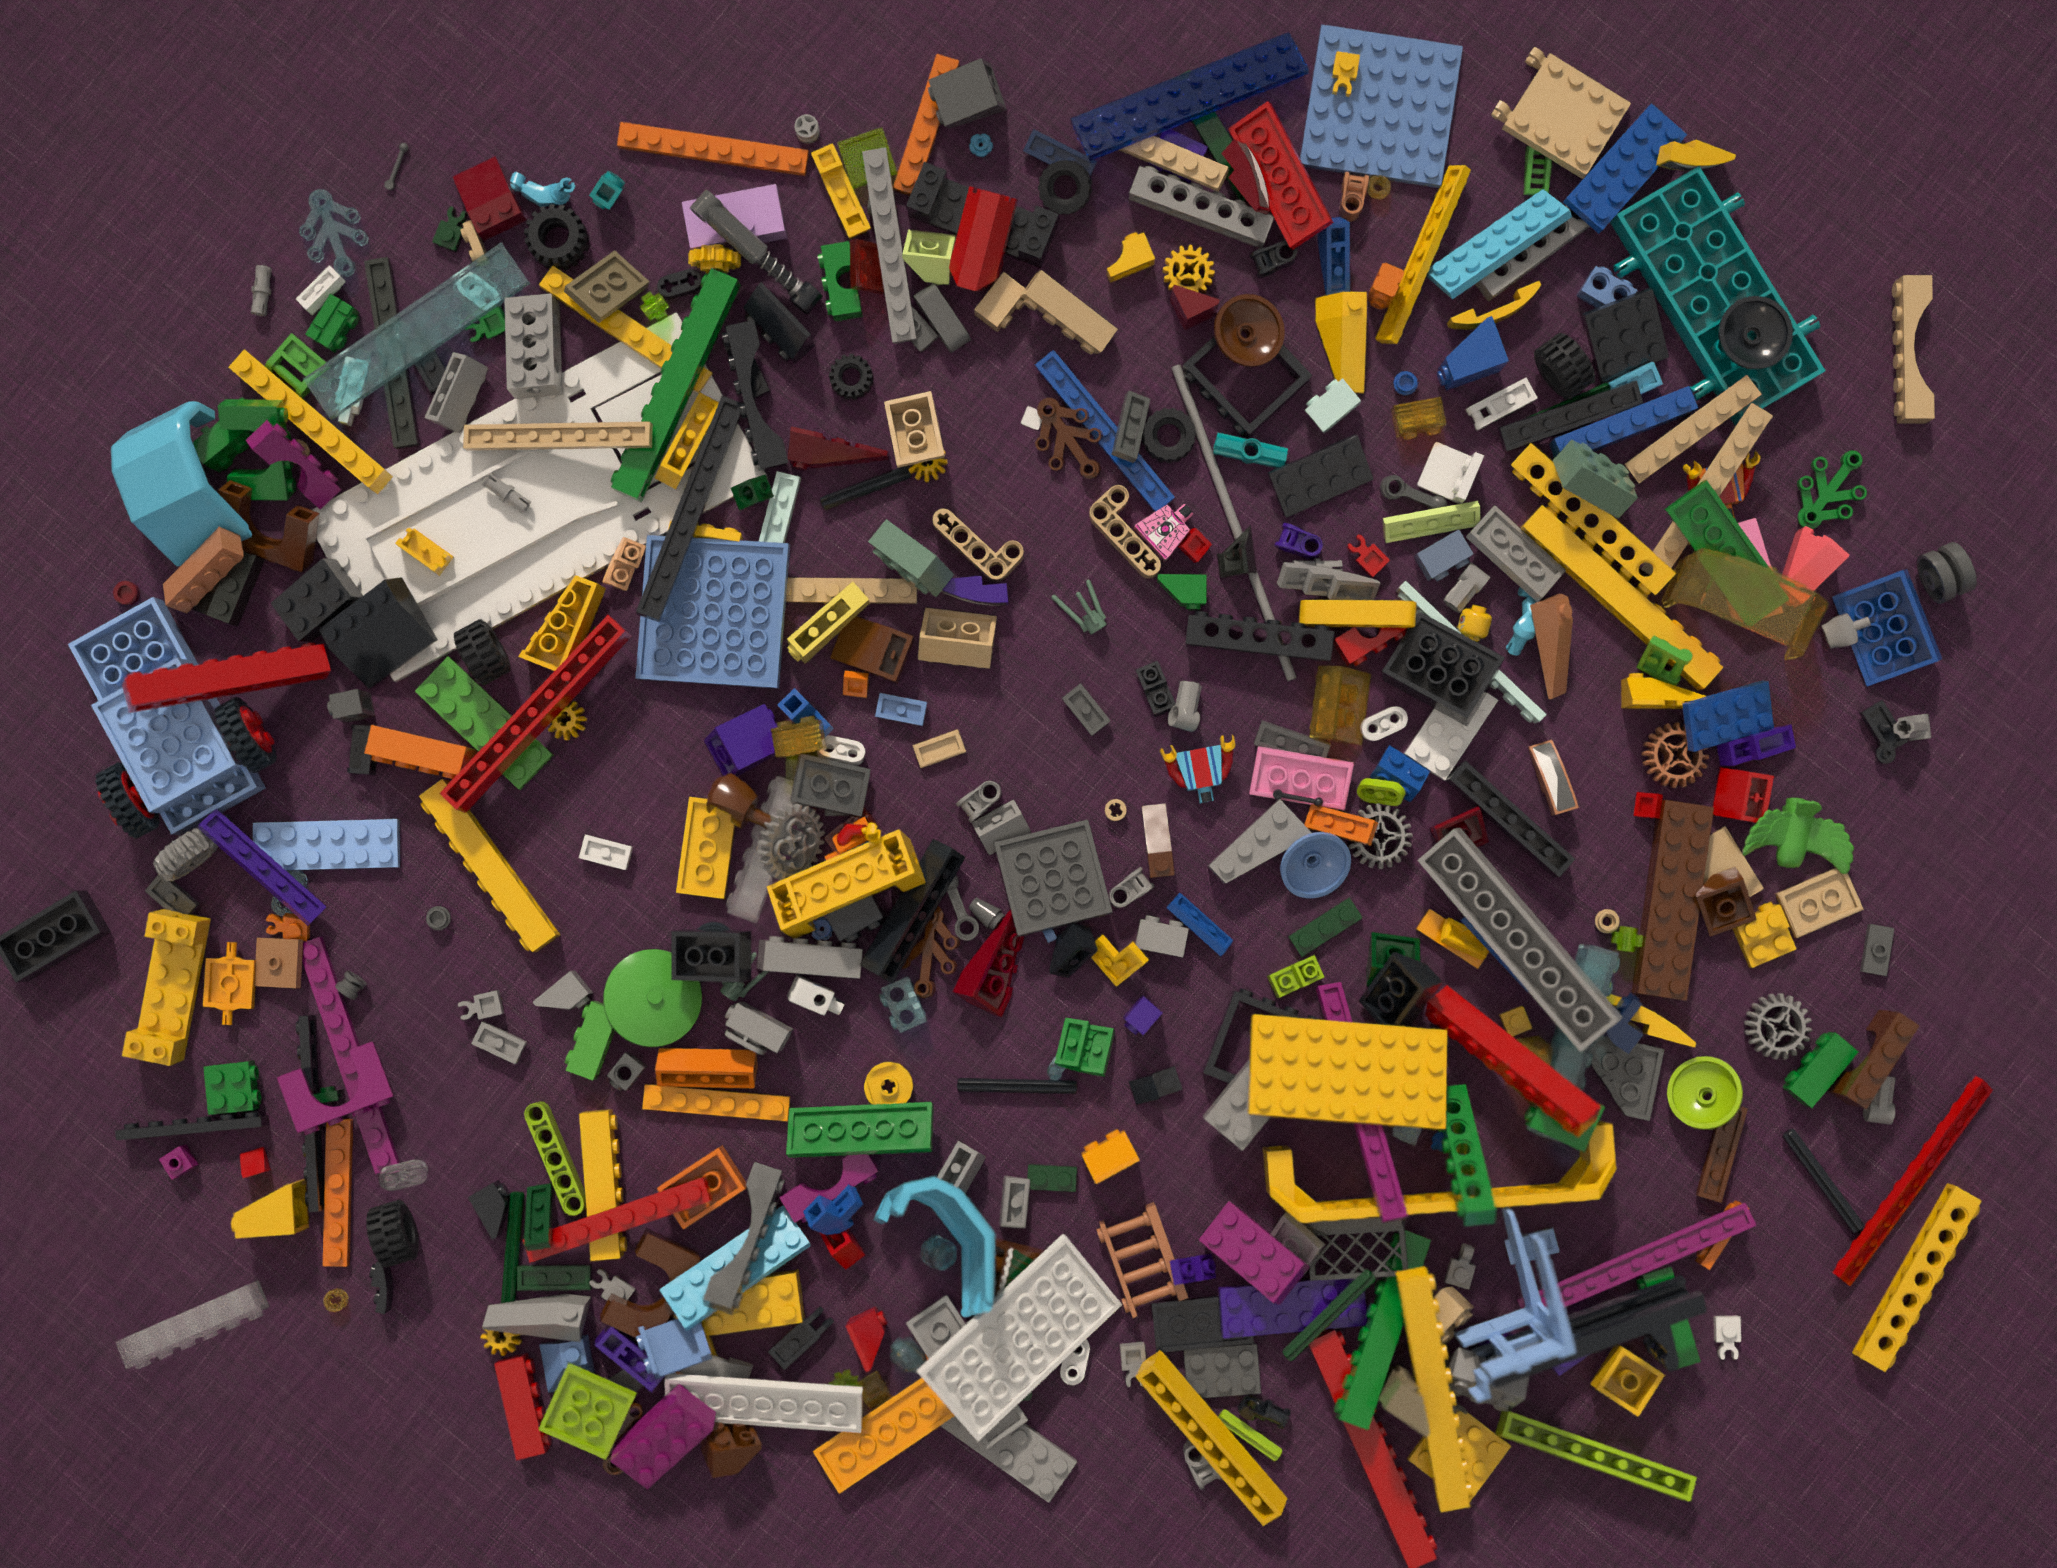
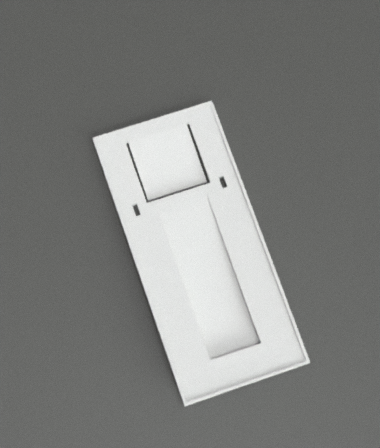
M676 312L647 329L672 345L676 338L679 339L682 333V321ZM619 342L562 373V395L513 399L468 425L595 423L598 421L592 412L594 408L602 422H641L642 409L646 404L649 405L652 398L651 390L656 382L659 383L662 374L626 393L624 392L659 374L661 368L622 342ZM712 376L700 392L717 402L723 396ZM583 390L585 391L586 395L572 403L570 402V397ZM694 390L677 424V427L661 459V462L656 470V473L698 395V393ZM739 424L736 427L703 513L734 497L731 487L751 478L766 475L764 470L759 471L758 465L753 466L750 453L753 450ZM462 427L460 433L453 432L387 468L386 471L393 478L378 495L364 483H360L331 499L321 510L318 507L313 509L312 511L320 513L316 538L328 559H337L362 595H365L385 579L402 577L438 640L390 674L394 682H398L456 650L454 632L478 619H482L493 630L565 590L575 575L585 579L609 566L623 537L646 545L647 535L663 536L667 534L669 523L674 517L693 467L685 471L676 489L661 483L647 490L641 503L611 488V477L614 471L619 470L621 466L613 448L467 451L463 449L464 427ZM707 431L703 439L701 440L689 465L696 461L703 441L705 439V436L707 434ZM617 448L622 456L625 448ZM490 473L506 485L515 487L514 490L531 501L525 513H520V511L507 502L503 503L499 500V496L482 486ZM653 477V479H652L650 485H652L653 483H655V482H657V481H659V480H657V479H655V478ZM648 508L650 509V514L637 521L635 520V515ZM407 528H415L454 556L440 576L395 544L399 538L403 539L406 536Z

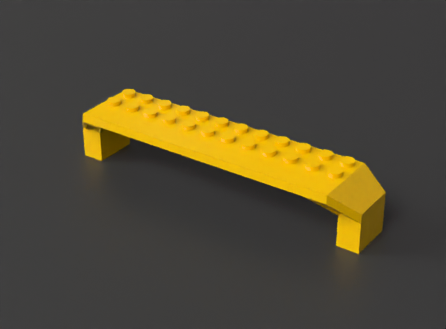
M1601 1120L1598 1121L1585 1152L1580 1151V1157L1558 1183L1491 1188L1495 1207L1529 1206L1542 1203L1555 1204L1568 1201L1581 1202L1600 1199L1616 1171L1612 1124ZM1287 1145L1263 1147L1266 1191L1300 1223L1380 1217L1375 1197L1314 1201L1294 1183L1292 1150ZM1452 1191L1402 1195L1408 1215L1457 1211L1456 1202H1458V1197L1453 1195Z

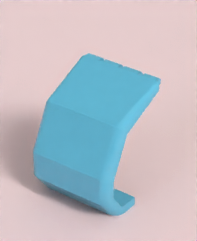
M194 401L186 402L126 432L111 446L112 474L131 522L176 566H181L218 527L239 534L241 541L252 536L249 525L207 481L190 438V425L198 428L214 420L215 411Z
M937 1177L905 1183L887 1192L873 1220L884 1224L888 1221L890 1214L896 1217L903 1215L909 1200H916L931 1207L961 1245V1316L966 1318L989 1312L994 1303L996 1233L964 1192Z

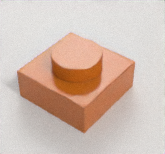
M845 671L843 695L867 698L869 673Z

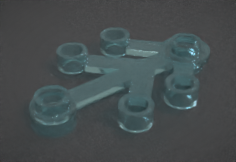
M324 189L315 190L309 197V205L312 209L305 224L300 227L299 233L305 240H312L316 235L314 226L320 215L323 225L313 246L308 249L307 255L313 262H320L324 257L322 250L329 237L336 255V260L334 261L335 271L343 277L351 276L355 271V264L346 256L338 233L353 239L360 246L368 242V235L361 229L355 230L333 220L330 211L344 216L351 224H355L360 220V213L353 207L347 208L334 202L332 195ZM320 199H325L323 205H318ZM351 212H355L356 214L353 219H349V214ZM306 229H311V233L308 236H305L304 231ZM359 234L364 235L361 241H357V236ZM319 251V255L313 258L312 253ZM345 264H349L347 271L342 270Z

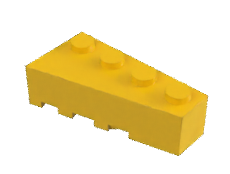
M575 575L558 599V604L552 612L548 613L544 619L546 621L538 632L533 634L530 639L531 642L525 650L521 651L518 657L555 671L587 637L606 588Z

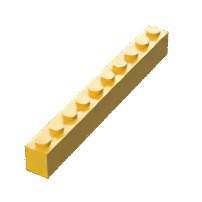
M1540 506L1520 529L1647 646L1655 635L1680 650L1687 649L1691 651L1693 655L1692 660L1689 664L1685 665L1680 675L1697 691L1704 689L1723 669V666L1719 664L1720 659L1711 652L1707 653L1701 647L1702 643L1694 636L1689 637L1683 631L1684 627L1674 619L1671 621L1665 615L1666 611L1660 605L1652 604L1647 599L1648 595L1641 588L1633 587L1629 583L1630 579L1623 572H1617L1613 569L1609 559L1603 555L1599 556L1594 552V547L1586 539L1581 540L1575 535V529L1568 523L1563 524L1557 518L1558 515L1552 508ZM1669 659V661L1667 662V664L1670 665L1672 668L1676 663V661L1672 659Z
M1425 1267L1398 1271L1395 1273L1416 1385L1420 1387L1418 1391L1424 1400L1430 1434L1428 1437L1425 1436L1436 1500L1440 1512L1470 1507L1468 1497H1473L1470 1482H1466L1464 1476L1469 1473L1466 1459H1461L1460 1452L1464 1451L1462 1437L1457 1436L1456 1429L1460 1428L1458 1414H1453L1452 1406H1456L1454 1391H1449L1448 1383H1452L1450 1368H1445L1444 1360L1448 1359L1445 1344L1441 1345L1440 1337L1444 1336L1441 1321L1437 1322L1436 1314L1440 1313L1437 1298L1432 1296V1290H1436L1433 1274L1428 1275Z

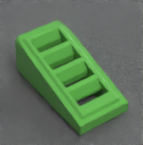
M1526 146L1524 195H1535L1543 189L1549 193L1552 160L1545 155L1544 160L1533 159L1534 154H1543L1530 146ZM1543 164L1544 169H1532V165ZM1543 174V179L1531 178V175ZM1531 183L1543 184V189L1530 188Z

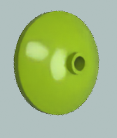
M1702 1056L1687 1060L1673 1072L1668 1083L1667 1098L1671 1110L1680 1121L1696 1129L1708 1130L1723 1126L1737 1114L1742 1103L1743 1088L1739 1076L1730 1065L1714 1057ZM1707 1093H1711L1712 1098L1710 1100H1704V1095Z

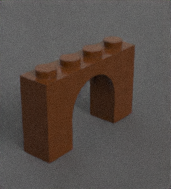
M229 480L218 490V494L249 525L252 536L241 541L243 551L303 572L313 562L320 513L297 505L286 515L283 539H273L262 534L251 520L252 488Z
M1878 1010L1866 1029L1876 1036L1869 1054L1853 1071H1843L1827 1091L1848 1105L1867 1109L1920 1025L1900 1012Z
M648 1228L645 1229L635 1248L636 1256L666 1271L669 1276V1283L701 1262L699 1261L700 1256L698 1252ZM611 1293L600 1313L601 1322L636 1338V1336L641 1335L638 1327L643 1326L644 1330L664 1324L668 1318L672 1319L675 1313L664 1296L653 1304L638 1305Z

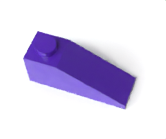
M607 1325L595 1339V1346L649 1391L652 1392L664 1378L661 1377L655 1380L653 1373L648 1374L644 1359L648 1358L645 1350H640L639 1344L629 1334Z

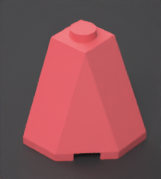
M1807 526L1795 533L1780 583L1790 595L1786 600L1795 604L1803 602L1850 556L1831 538L1825 535L1823 537L1812 535L1814 530Z

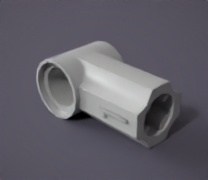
M1470 563L1443 601L1452 610L1460 613L1474 594H1477L1483 588L1490 577L1473 563Z
M1180 681L1176 704L1172 707L1168 716V724L1170 726L1189 732L1196 730L1200 721L1197 707L1202 687L1198 683Z
M1929 714L1898 718L1897 723L1893 725L1894 733L1898 734L1901 739L1908 738L1909 741L1931 738Z
M1887 1076L1868 1108H1863V1118L1865 1121L1887 1125L1893 1123L1895 1106L1892 1100L1895 1077Z

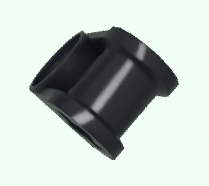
M1282 241L1252 252L1249 257L1254 261L1257 268V278L1267 277L1276 271L1293 265L1297 255V247L1291 249L1287 241ZM1289 250L1292 256L1284 259L1280 256V251Z

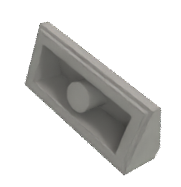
M1004 1176L1000 1226L1025 1228L1030 1179Z

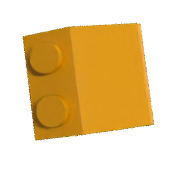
M1118 1129L1106 1134V1140L1099 1144L1097 1141H1093L1084 1146L1085 1151L1081 1154L1096 1184L1140 1161L1124 1130L1121 1132Z

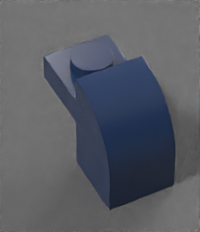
M1631 992L1627 997H1622L1616 1006L1617 1011L1623 1018L1606 1031L1610 1040L1628 1054L1643 1036L1640 1028L1630 1022L1642 1006L1639 998Z

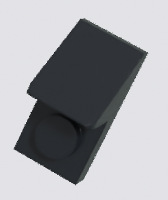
M1175 1066L1129 1081L1136 1105L1158 1100L1162 1096L1182 1090Z

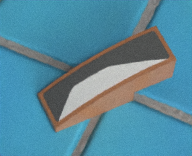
M1549 740L1529 746L1528 749L1542 793H1545L1551 815L1579 808L1570 780L1553 741Z

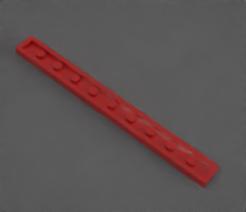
M1975 1076L1966 1085L1963 1094L1957 1102L1953 1103L1947 1116L1937 1125L1936 1131L1931 1138L1923 1144L1920 1153L1908 1165L1907 1171L1901 1179L1894 1184L1893 1190L1881 1202L1875 1215L1865 1224L1864 1230L1852 1242L1845 1256L1838 1261L1832 1273L1848 1286L1853 1284L1992 1093L1993 1089L1983 1079Z

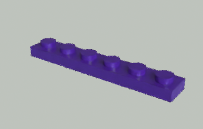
M215 809L198 825L197 828L307 926L326 909V906L219 810Z

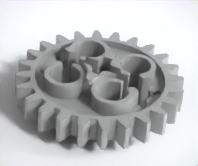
M792 803V805L785 804L784 810L777 808V816L770 815L771 823H764L767 830L760 832L764 839L758 841V844L763 846L757 853L763 855L759 860L760 863L764 864L762 869L768 871L769 876L783 880L804 871L806 868L812 867V861L818 862L816 854L822 853L819 845L824 844L825 841L820 840V837L825 832L819 830L824 825L818 821L820 815L815 814V810L809 808V806ZM792 825H797V829L792 828ZM779 851H781L782 854L790 856L791 859L787 860L786 856L779 854Z

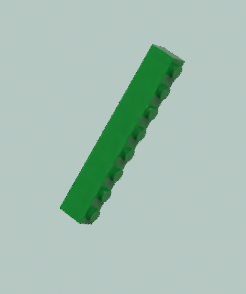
M1405 1230L1409 1269L1420 1268L1423 1266L1431 1240ZM1399 1231L1391 1237L1390 1245L1393 1248L1400 1242ZM1401 1246L1397 1249V1251H1398L1400 1254H1401ZM1393 1254L1386 1264L1392 1270H1403L1402 1260L1396 1254ZM1396 1276L1382 1277L1375 1285L1374 1293L1376 1297L1374 1303H1370L1366 1312L1368 1321L1366 1327L1363 1326L1360 1330L1358 1341L1361 1342L1358 1351L1355 1350L1352 1354L1350 1364L1353 1366L1350 1375L1346 1374L1343 1380L1342 1388L1344 1392L1342 1398H1338L1334 1408V1412H1336L1335 1418L1366 1430L1369 1429L1404 1323Z

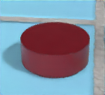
M121 581L114 587L113 596L118 603L130 606L138 601L140 590L132 582Z

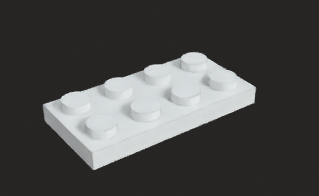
M1487 693L1468 726L1433 709L1404 752V755L1445 781L1498 700Z

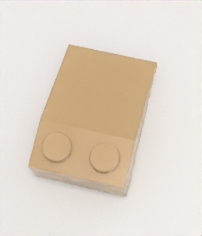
M931 391L884 402L898 468L945 457L936 407Z

